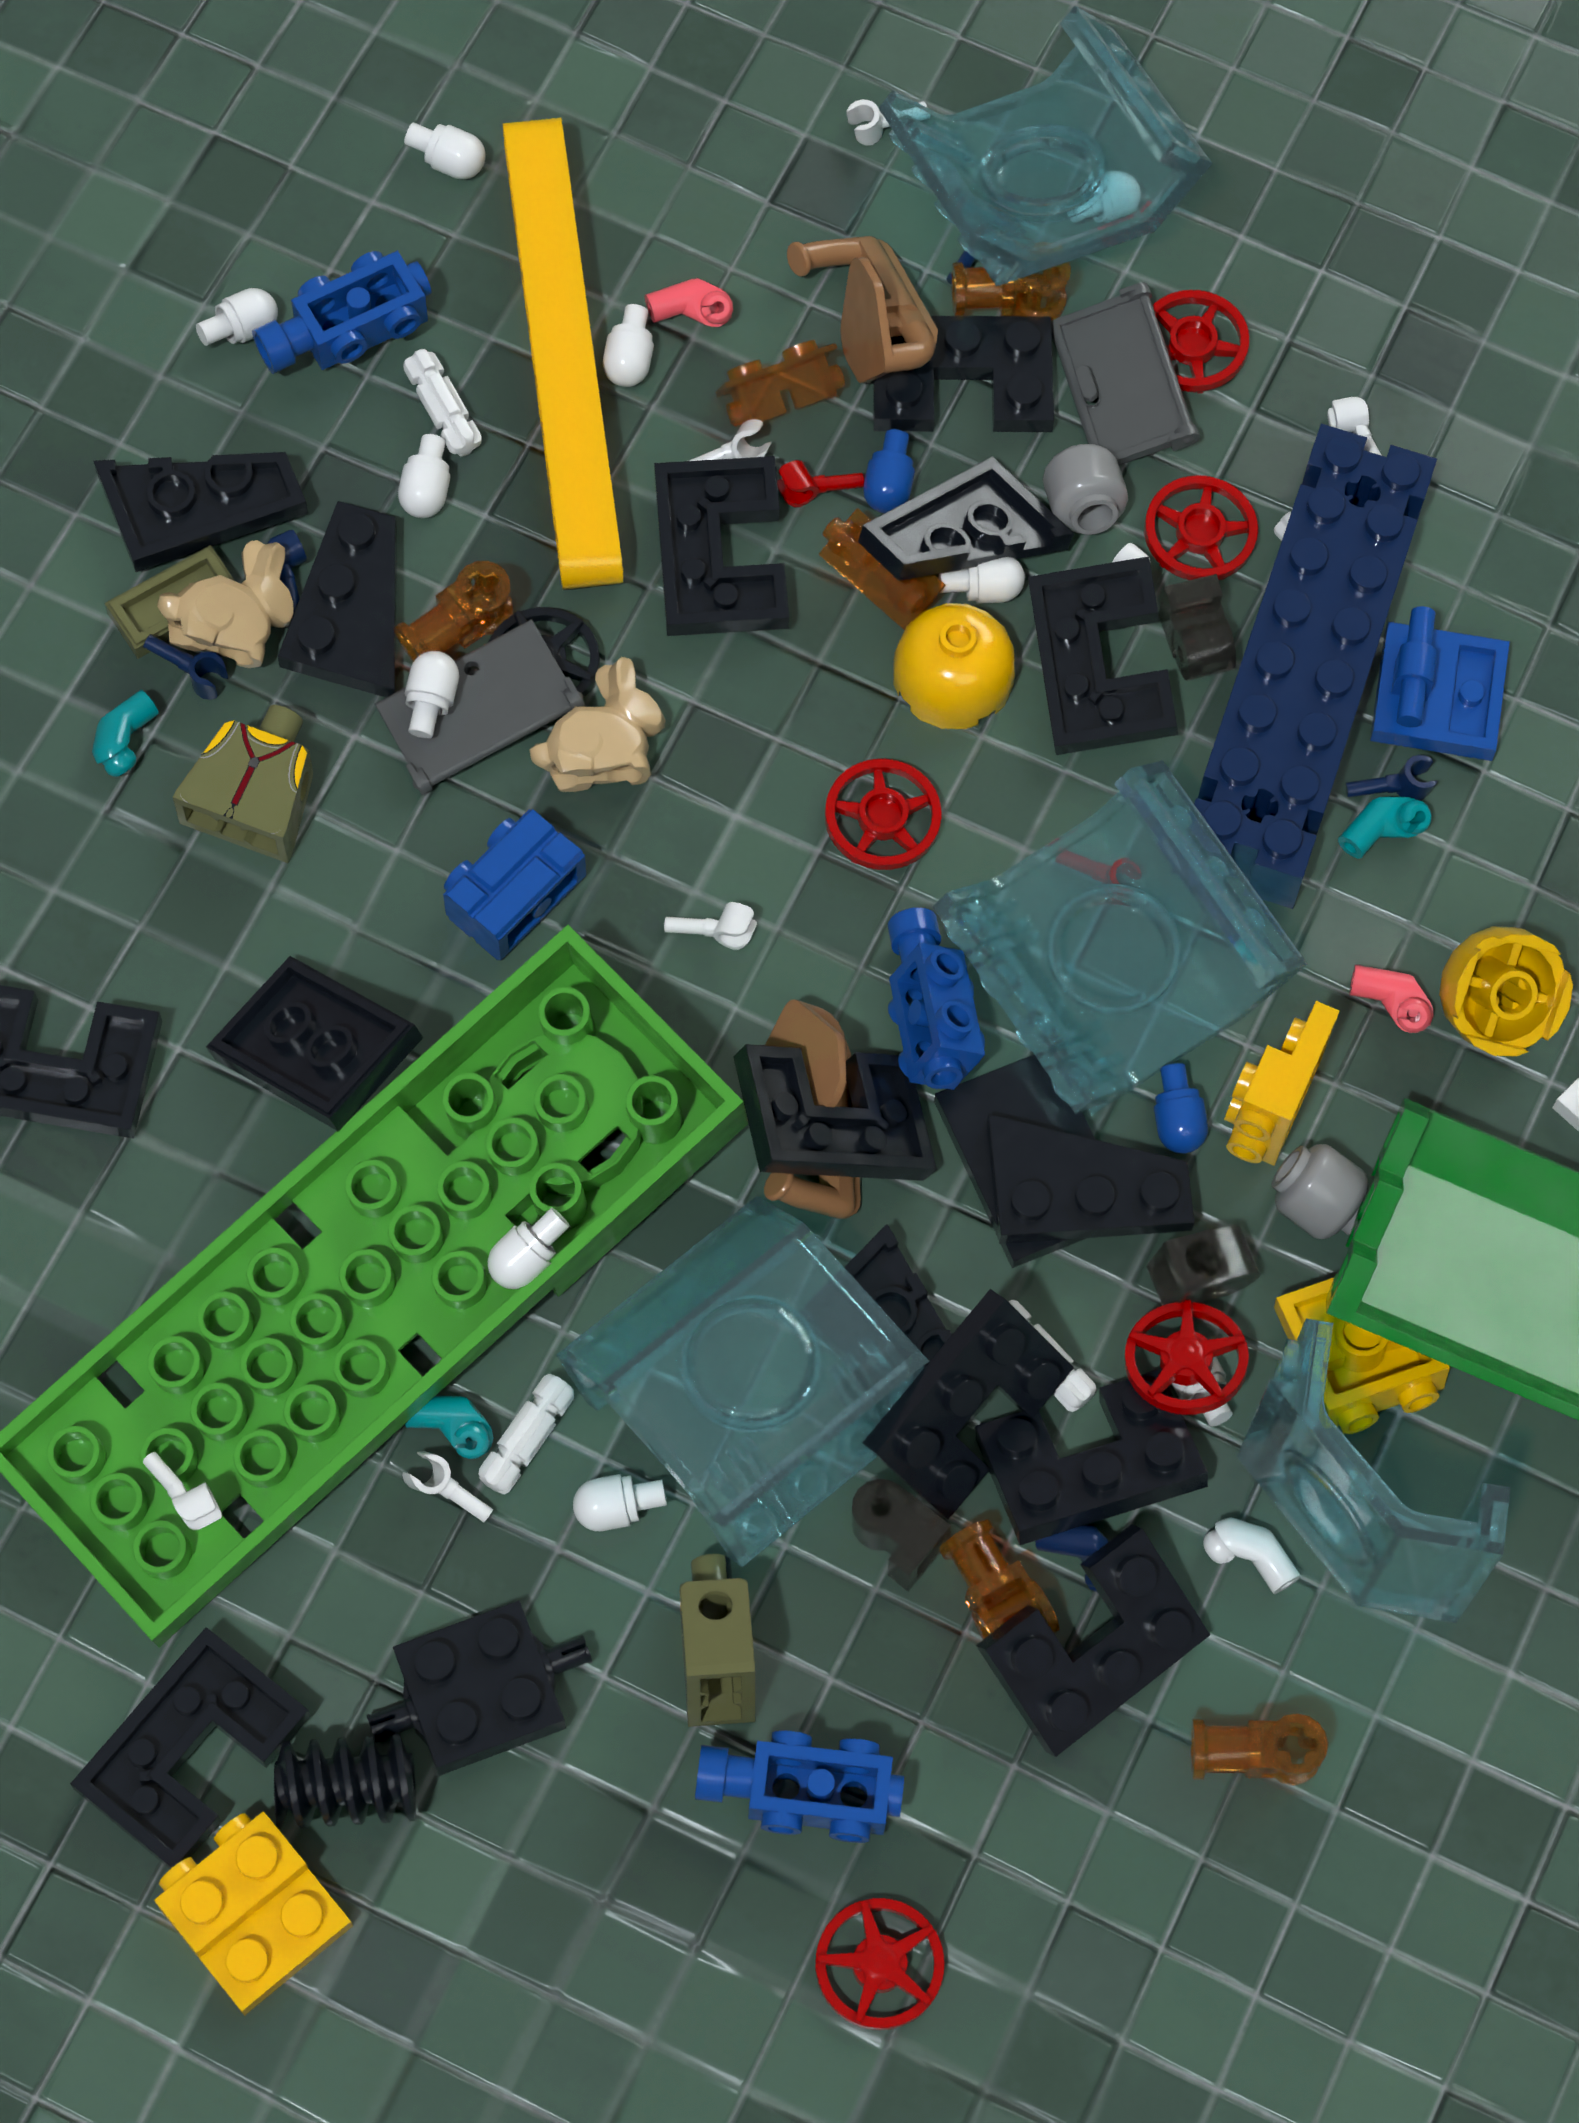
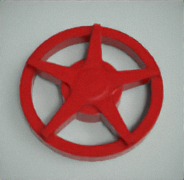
M1182 290L1168 294L1152 305L1156 318L1170 333L1169 345L1166 347L1171 361L1177 360L1190 367L1193 378L1176 375L1181 391L1203 393V391L1218 388L1229 382L1241 370L1248 354L1249 330L1244 317L1231 302L1207 291ZM1183 304L1209 306L1202 317L1192 315L1179 320L1166 311ZM1218 311L1224 314L1234 325L1239 336L1240 345L1218 340L1217 330L1213 325ZM1213 356L1235 357L1230 365L1222 371L1204 377L1203 364L1208 362Z
M1187 476L1165 485L1154 496L1146 513L1144 535L1149 551L1160 567L1186 580L1211 582L1226 579L1246 564L1257 541L1258 522L1249 500L1233 485L1210 476ZM1191 489H1204L1200 503L1191 504L1182 512L1162 505L1168 498L1179 492ZM1212 491L1229 499L1240 510L1245 521H1226L1221 511L1211 505ZM1155 515L1176 528L1178 541L1168 552L1164 550L1157 538ZM1247 533V541L1243 550L1237 557L1225 564L1218 549L1223 538ZM1188 551L1195 554H1204L1213 568L1191 567L1180 563L1176 559Z
M892 759L866 760L845 770L833 783L825 806L827 832L837 849L850 859L851 862L877 870L898 869L919 860L934 844L942 818L939 796L928 778L916 768ZM882 772L893 773L908 779L924 795L905 800L899 792L886 788ZM873 773V790L865 794L860 803L837 800L842 790L850 782L860 776ZM929 805L931 825L924 839L917 845L905 829L907 819L910 814ZM835 812L858 820L864 834L857 848L850 844L842 835L836 822ZM891 839L907 851L895 856H876L866 853L876 840L885 841Z
M1185 1300V1302L1169 1303L1153 1309L1135 1324L1126 1342L1125 1369L1131 1385L1145 1401L1166 1412L1196 1415L1215 1410L1226 1404L1238 1393L1247 1376L1249 1352L1242 1331L1225 1313L1202 1303ZM1182 1317L1180 1331L1171 1334L1167 1338L1145 1334L1149 1329L1162 1321ZM1193 1317L1213 1323L1229 1337L1208 1340L1202 1334L1194 1331ZM1137 1346L1160 1356L1162 1371L1152 1386L1143 1379L1138 1371L1135 1361ZM1236 1350L1238 1355L1236 1372L1232 1379L1221 1389L1211 1373L1213 1357ZM1172 1383L1184 1386L1200 1383L1211 1395L1200 1399L1185 1400L1172 1398L1161 1393Z
M866 1899L841 1910L824 1929L816 1951V1978L826 2002L846 2021L871 2030L895 2029L909 2024L921 2016L936 1998L944 1975L943 1948L938 1934L931 1923L913 1907L893 1899ZM871 1911L896 1913L910 1920L920 1930L897 1941L890 1936L880 1934ZM862 1914L866 1939L861 1941L855 1952L827 1954L829 1944L837 1930L851 1918ZM925 1939L929 1943L933 1956V1976L926 1993L906 1974L908 1965L907 1954ZM826 1965L852 1969L856 1981L863 1987L857 2012L845 2005L835 1994L827 1976ZM896 1987L919 2001L912 2008L899 2015L880 2018L866 2016L876 1993H886Z

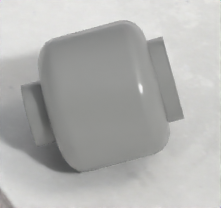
M1095 444L1074 445L1055 455L1045 468L1043 485L1051 511L1072 532L1085 535L1104 532L1125 511L1128 502L1127 488L1117 459L1107 448Z
M1327 1144L1314 1145L1309 1149L1304 1146L1296 1148L1279 1167L1271 1183L1272 1188L1277 1191L1275 1204L1279 1213L1316 1239H1328L1340 1230L1347 1235L1350 1234L1359 1207L1365 1200L1369 1185L1367 1174L1361 1168Z

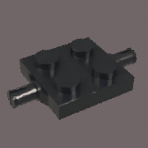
M520 1600L393 1646L404 1679L403 1698L405 1702L371 1715L367 1714L366 1716L376 1743L393 1734L414 1728L416 1734L427 1744L438 1776L566 1729L565 1719L555 1696V1675L586 1663H592L591 1655L583 1635L545 1650L543 1644L531 1632Z

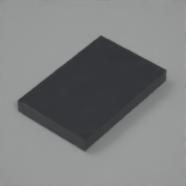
M289 956L211 1040L206 1048L216 1061L339 1132L423 1039V1036L415 1024Z
M1052 1048L963 1082L954 1090L945 1089L935 1093L934 1103L997 1237L998 1229L987 1132L988 1114L1095 1139ZM1087 1238L1001 1244L1011 1267L1014 1268Z

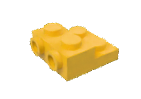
M1316 1001L1307 1022L1296 1017L1294 1018L1281 1051L1267 1045L1258 1066L1246 1062L1231 1097L1233 1098L1224 1118L1225 1121L1234 1124L1226 1145L1227 1150L1232 1155L1246 1162L1260 1163L1264 1161L1275 1166L1323 1058L1338 1018L1339 1010Z
M1334 1278L1276 1297L1274 1310L1300 1364L1298 1377L1323 1431L1340 1426L1344 1434H1354L1376 1423L1379 1419L1377 1412L1400 1404L1405 1413H1413L1429 1407L1440 1397L1438 1391L1445 1387L1450 1369L1449 1365L1326 1313V1298Z
M264 1811L253 1820L246 1813H242L230 1820L214 1836L213 1840L219 1847L199 1864H196L192 1857H188L172 1867L159 1881V1885L164 1892L154 1899L160 1911L244 2016L353 1927L350 1919L308 1869L305 1861Z

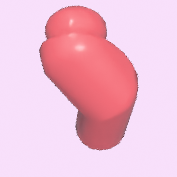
M698 278L645 294L646 307L653 323L682 314L706 326L719 327L727 323L733 313V302L730 296L720 288Z
M1361 965L1354 966L1349 995L1381 1001L1395 1024L1405 1032L1418 1033L1425 1030L1431 1024L1433 1019L1432 1004L1412 975Z

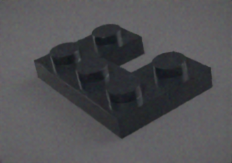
M931 316L938 329L936 349L931 360L921 368L890 372L873 380L874 431L897 429L908 432H933L935 420L934 380H991L993 432H1052L1054 425L1051 316ZM903 336L891 337V345L906 343Z
M775 456L654 463L667 636L789 629L785 564L724 567L720 530L721 524L779 521L780 508Z
M1149 556L1028 577L1056 755L1178 735L1168 669L1106 679L1099 632L1159 622Z
M0 985V1116L134 1139L163 1022L160 1012L97 1001L83 1060L27 1051L26 1047L38 1004L36 993L33 990Z
M745 1044L733 1058L759 1171L924 1181L937 1168L916 1084L909 1082V1078L900 1069L898 1064L899 1055L855 1052L846 1060V1081L853 1108L826 1107L814 1105L801 1048Z
M990 1289L862 1444L933 1509L949 1520L990 1470L983 1461L956 1437L957 1433L996 1387L1017 1408L1033 1418L1074 1367L1005 1298Z
M1161 1369L1142 1374L1141 1376L1152 1386L1161 1373ZM1129 1379L1099 1388L1100 1405L1116 1438V1441L1059 1459L1039 1411L1033 1418L1022 1411L975 1426L977 1444L986 1465L990 1468V1475L1019 1544H1027L1208 1487V1471L1182 1415L1166 1412L1149 1404L1135 1391ZM1169 1386L1161 1393L1174 1398Z
M1131 1524L1080 1564L1114 1618L1069 1654L1066 1653L1040 1611L1030 1605L1024 1607L976 1645L1045 1752L1054 1757L1061 1754L1210 1636V1633L1146 1533L1138 1526Z
M205 1627L70 1784L77 1793L171 1869L180 1861L191 1857L221 1822L218 1814L172 1777L212 1729L217 1727L267 1768L280 1753L283 1741H290L311 1715L309 1710Z

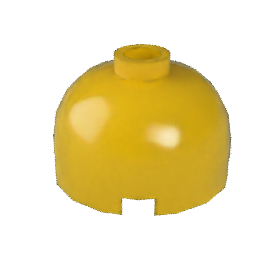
M945 603L921 612L906 626L894 653L893 683L898 696L901 693L902 698L910 705V712L919 720L941 729H967L978 725L979 719L989 716L994 710L996 714L1005 706L1014 685L1015 653L1005 627L988 612L969 604Z
M1492 926L1471 934L1452 951L1443 968L1439 995L1444 1015L1461 1037L1473 1046L1493 1056H1520L1529 1052L1525 1049L1526 1047L1534 1045L1541 1038L1548 1041L1558 1032L1570 1010L1573 989L1570 972L1564 969L1563 961L1559 956L1561 955L1560 952L1548 941L1521 928Z

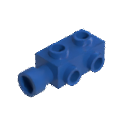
M398 250L386 256H383L379 251L368 252L360 256L353 263L350 273L332 281L327 276H317L305 282L298 291V297L291 299L294 318L281 324L276 320H272L253 329L252 335L265 365L272 374L296 363L295 357L307 351H311L320 368L324 370L337 363L352 362L362 356L367 349L390 338L399 339L413 333L420 324L428 321L426 296L432 293L431 287L421 265L417 261L406 265Z
M926 908L905 909L892 916L888 922L892 950L900 956L901 965L889 978L893 999L888 1004V1013L891 1019L899 1026L903 1051L898 1057V1064L911 1083L927 1085L933 1089L954 1090L985 1056V1039L979 1028L973 999L974 986L968 975L964 951L939 946L941 934L936 914Z
M772 1732L771 1742L757 1741L755 1758L728 1755L729 1748L701 1745L695 1800L722 1803L723 1796L750 1799L748 1819L760 1820L761 1829L765 1831L795 1835L802 1832V1826L829 1829V1837L835 1840L865 1843L870 1841V1834L884 1835L887 1816L900 1817L904 1776L891 1774L893 1757L879 1755L880 1745L878 1743L862 1739H842L839 1741V1750L811 1747L812 1736L805 1733ZM782 1779H789L796 1783L799 1793L793 1799L778 1798L773 1792L774 1785ZM849 1787L859 1788L864 1792L866 1802L861 1807L845 1806L840 1798L841 1793Z

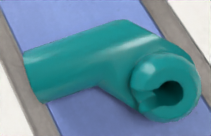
M140 689L111 710L97 724L92 754L96 763H102L110 776L118 777L136 764V755L127 746L130 742L131 734L159 714L154 702L143 690Z
M1409 797L1375 798L1365 806L1338 837V843L1347 854L1360 859L1379 838H1409L1426 831L1432 820L1431 810L1423 801Z
M435 1396L405 1423L406 1428L440 1429L456 1452L467 1459H476L486 1454L491 1448L494 1439L489 1422L469 1399L462 1396Z

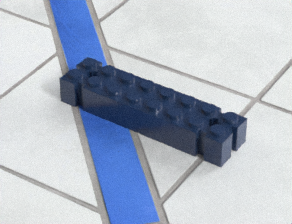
M1324 424L1320 425L1303 482L1300 485L1202 779L1199 795L1195 800L1181 842L1174 869L1176 873L1217 886H1222L1225 874L1249 880L1246 895L1291 909L1294 907L1437 462V458L1394 445H1390L1387 457L1365 451L1367 437Z

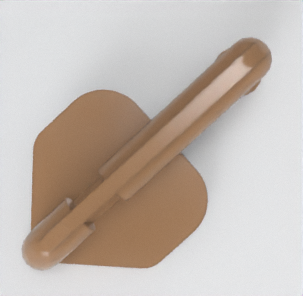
M872 236L821 240L805 244L792 242L788 246V264L791 270L799 277L806 276L810 270L816 268L850 265L841 319V342L845 358L859 383L871 382L890 372L921 368L931 360L936 349L938 329L888 243ZM903 336L906 343L891 345V337Z
M795 999L790 1000L783 1008L765 1046L801 1048L814 1105L853 1108L846 1081V1060L852 1055L839 1022L830 1012L818 1006ZM771 1173L764 1186V1195L771 1201L780 1200L798 1209L837 1219H846L857 1213L860 1207V1178L819 1175L818 1184L798 1178L794 1174Z

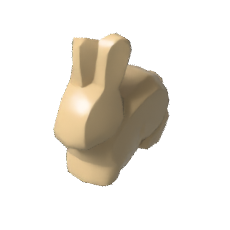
M258 540L247 543L241 553L243 570L246 580L241 584L218 575L190 583L178 594L166 592L160 595L157 607L168 621L170 644L194 652L205 650L220 656L234 659L236 665L241 667H261L265 655V643L271 634V626L275 628L288 627L293 618L294 611L290 591L280 580L285 560V547L277 542L265 545Z
M621 657L613 665H604L596 672V684L606 701L604 707L573 708L555 723L546 742L537 743L529 749L532 763L550 772L561 792L588 790L592 784H608L628 781L631 785L645 783L651 776L650 765L646 757L649 748L647 737L655 736L665 728V718L654 699L648 693L636 688V674L631 659Z

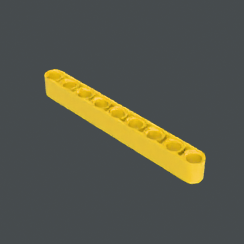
M560 117L502 123L562 589L623 583L622 557L562 119Z

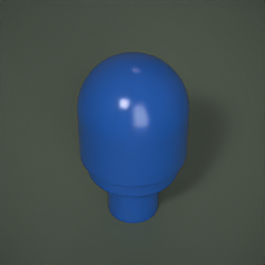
M897 429L887 430L883 449L872 454V459L867 464L863 486L864 497L868 505L875 511L883 514L909 501L915 474L914 461L906 455L909 434Z
M1185 1064L1165 1065L1160 1068L1164 1092L1155 1097L1156 1105L1153 1107L1158 1137L1162 1144L1172 1152L1180 1154L1191 1153L1204 1143L1208 1134L1204 1099L1200 1097L1198 1089L1189 1088Z

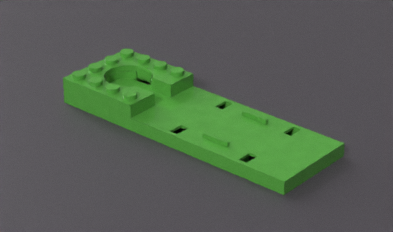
M567 925L359 1110L339 1132L336 1131L4 1427L0 1431V1473L151 1641L160 1648L551 1290L558 1297L563 1294L747 1126L748 1120L744 1101ZM532 1068V1069H531L530 1071H528L520 1080L517 1081V1079L520 1077V1075H521L523 1072H525V1071H527L528 1069ZM618 1128L624 1134L625 1139L608 1160L587 1171L580 1162ZM292 1203L321 1231L304 1249L274 1220ZM551 1207L558 1211L566 1219L570 1227L551 1244L556 1252L549 1261L551 1264L533 1281L519 1289H507L497 1284L488 1270V1256L493 1246L513 1226L518 1227L523 1221L533 1226ZM417 1335L441 1358L423 1377L399 1352ZM116 1361L121 1364L144 1390L126 1408L97 1379ZM156 1452L182 1481L187 1491L206 1482L221 1512L242 1496L264 1521L245 1539L223 1515L221 1519L199 1530L190 1529L175 1510L172 1499L167 1493L168 1491L143 1464V1460L148 1454Z

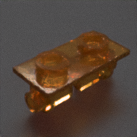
M815 339L809 340L782 351L785 361L763 369L762 363L758 359L727 371L730 381L725 382L715 393L717 397L731 393L734 402L726 404L731 424L736 427L751 419H758L764 422L787 413L780 395V391L786 389L789 390L796 410L821 400L835 397L837 395L836 390L845 387V380L840 367L837 364L829 367L826 360L837 349L836 343L818 349Z
M859 508L852 513L846 522H843L839 517L833 519L823 531V537L828 540V543L819 555L905 630L912 620L928 608L946 584L935 575L898 581L858 542L863 525L872 521Z

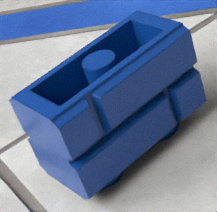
M529 809L517 822L512 818L504 820L489 837L487 842L489 849L474 864L469 860L460 863L451 872L444 884V889L446 890L443 894L444 906L449 920L469 937H473L477 944L496 960L500 961L586 876L585 855L582 850L561 832L558 833L553 825L533 809Z

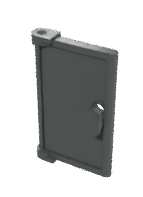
M1137 283L1119 290L1120 295L1051 320V333L1088 444L1107 448L1116 457L1118 465L1171 446L1174 452L1193 445L1200 439L1197 426L1192 423L1157 321L1150 300L1152 294L1147 283ZM1097 397L1099 398V400H1098V402H1097L1096 404H1094V405H1088V404H1087V401H1088V402H1091V401H1094Z
M532 619L455 660L459 670V682L452 707H449L448 714L437 716L432 738H421L408 732L413 709L405 704L407 698L404 694L406 687L375 703L378 712L408 763L406 767L413 779L412 784L414 788L420 791L421 795L433 790L432 786L567 714L573 708L585 707L583 695L577 691L570 677L566 678ZM476 666V667L479 668V670H477V669L471 670L470 667Z

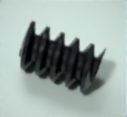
M400 1734L392 1735L386 1755H380L372 1736H365L360 1754L356 1757L352 1756L345 1737L337 1739L332 1758H325L317 1739L310 1740L304 1760L297 1759L290 1741H283L278 1759L274 1765L276 1826L279 1830L283 1827L288 1809H291L295 1821L300 1828L309 1827L315 1808H319L324 1823L328 1827L335 1826L338 1823L343 1806L347 1807L352 1822L355 1825H362L365 1822L370 1804H374L382 1823H390L393 1819L397 1802H401L409 1821H416L414 1757L412 1753H407Z

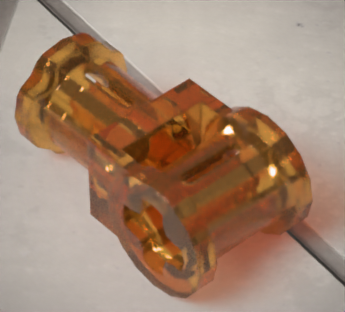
M1041 246L1032 248L1024 254L1001 255L1000 266L965 268L962 262H952L951 293L953 313L955 316H964L967 309L1000 308V316H1051V320L1061 316L1066 306L1067 294L1065 288L1069 283L1071 273L1069 260L1062 252L1052 247ZM1040 262L1044 263L1043 274H1037ZM1042 297H1047L1045 308H1040Z
M476 561L465 566L458 574L456 582L435 595L437 603L435 607L409 625L401 622L394 627L396 637L410 659L414 662L418 656L428 651L445 653L457 643H460L465 649L482 636L492 635L504 620L513 615L510 579L502 567L490 561ZM474 578L475 585L472 586L471 580ZM496 611L498 614L497 618H495L494 612Z
M989 1519L976 1522L964 1528L941 1545L939 1551L945 1560H953L969 1587L964 1601L972 1613V1618L982 1640L1027 1605L1040 1611L1053 1633L1060 1630L1057 1616L1040 1586L1028 1576L1019 1560L1011 1565L1006 1561L991 1536L995 1528Z
M1297 1713L1285 1715L1278 1721L1249 1720L1247 1726H1206L1203 1719H1192L1191 1770L1193 1780H1204L1206 1773H1245V1778H1274L1282 1784L1294 1786L1304 1784L1313 1778L1327 1754L1328 1741L1326 1732L1319 1722L1307 1715ZM1290 1735L1298 1737V1743L1301 1748L1311 1750L1306 1752L1301 1764L1291 1763L1289 1752L1278 1751V1748L1284 1746Z

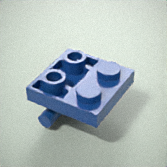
M1418 606L1411 610L1409 625L1388 622L1384 633L1370 741L1492 761L1497 748L1510 641L1434 629L1436 612L1424 606Z

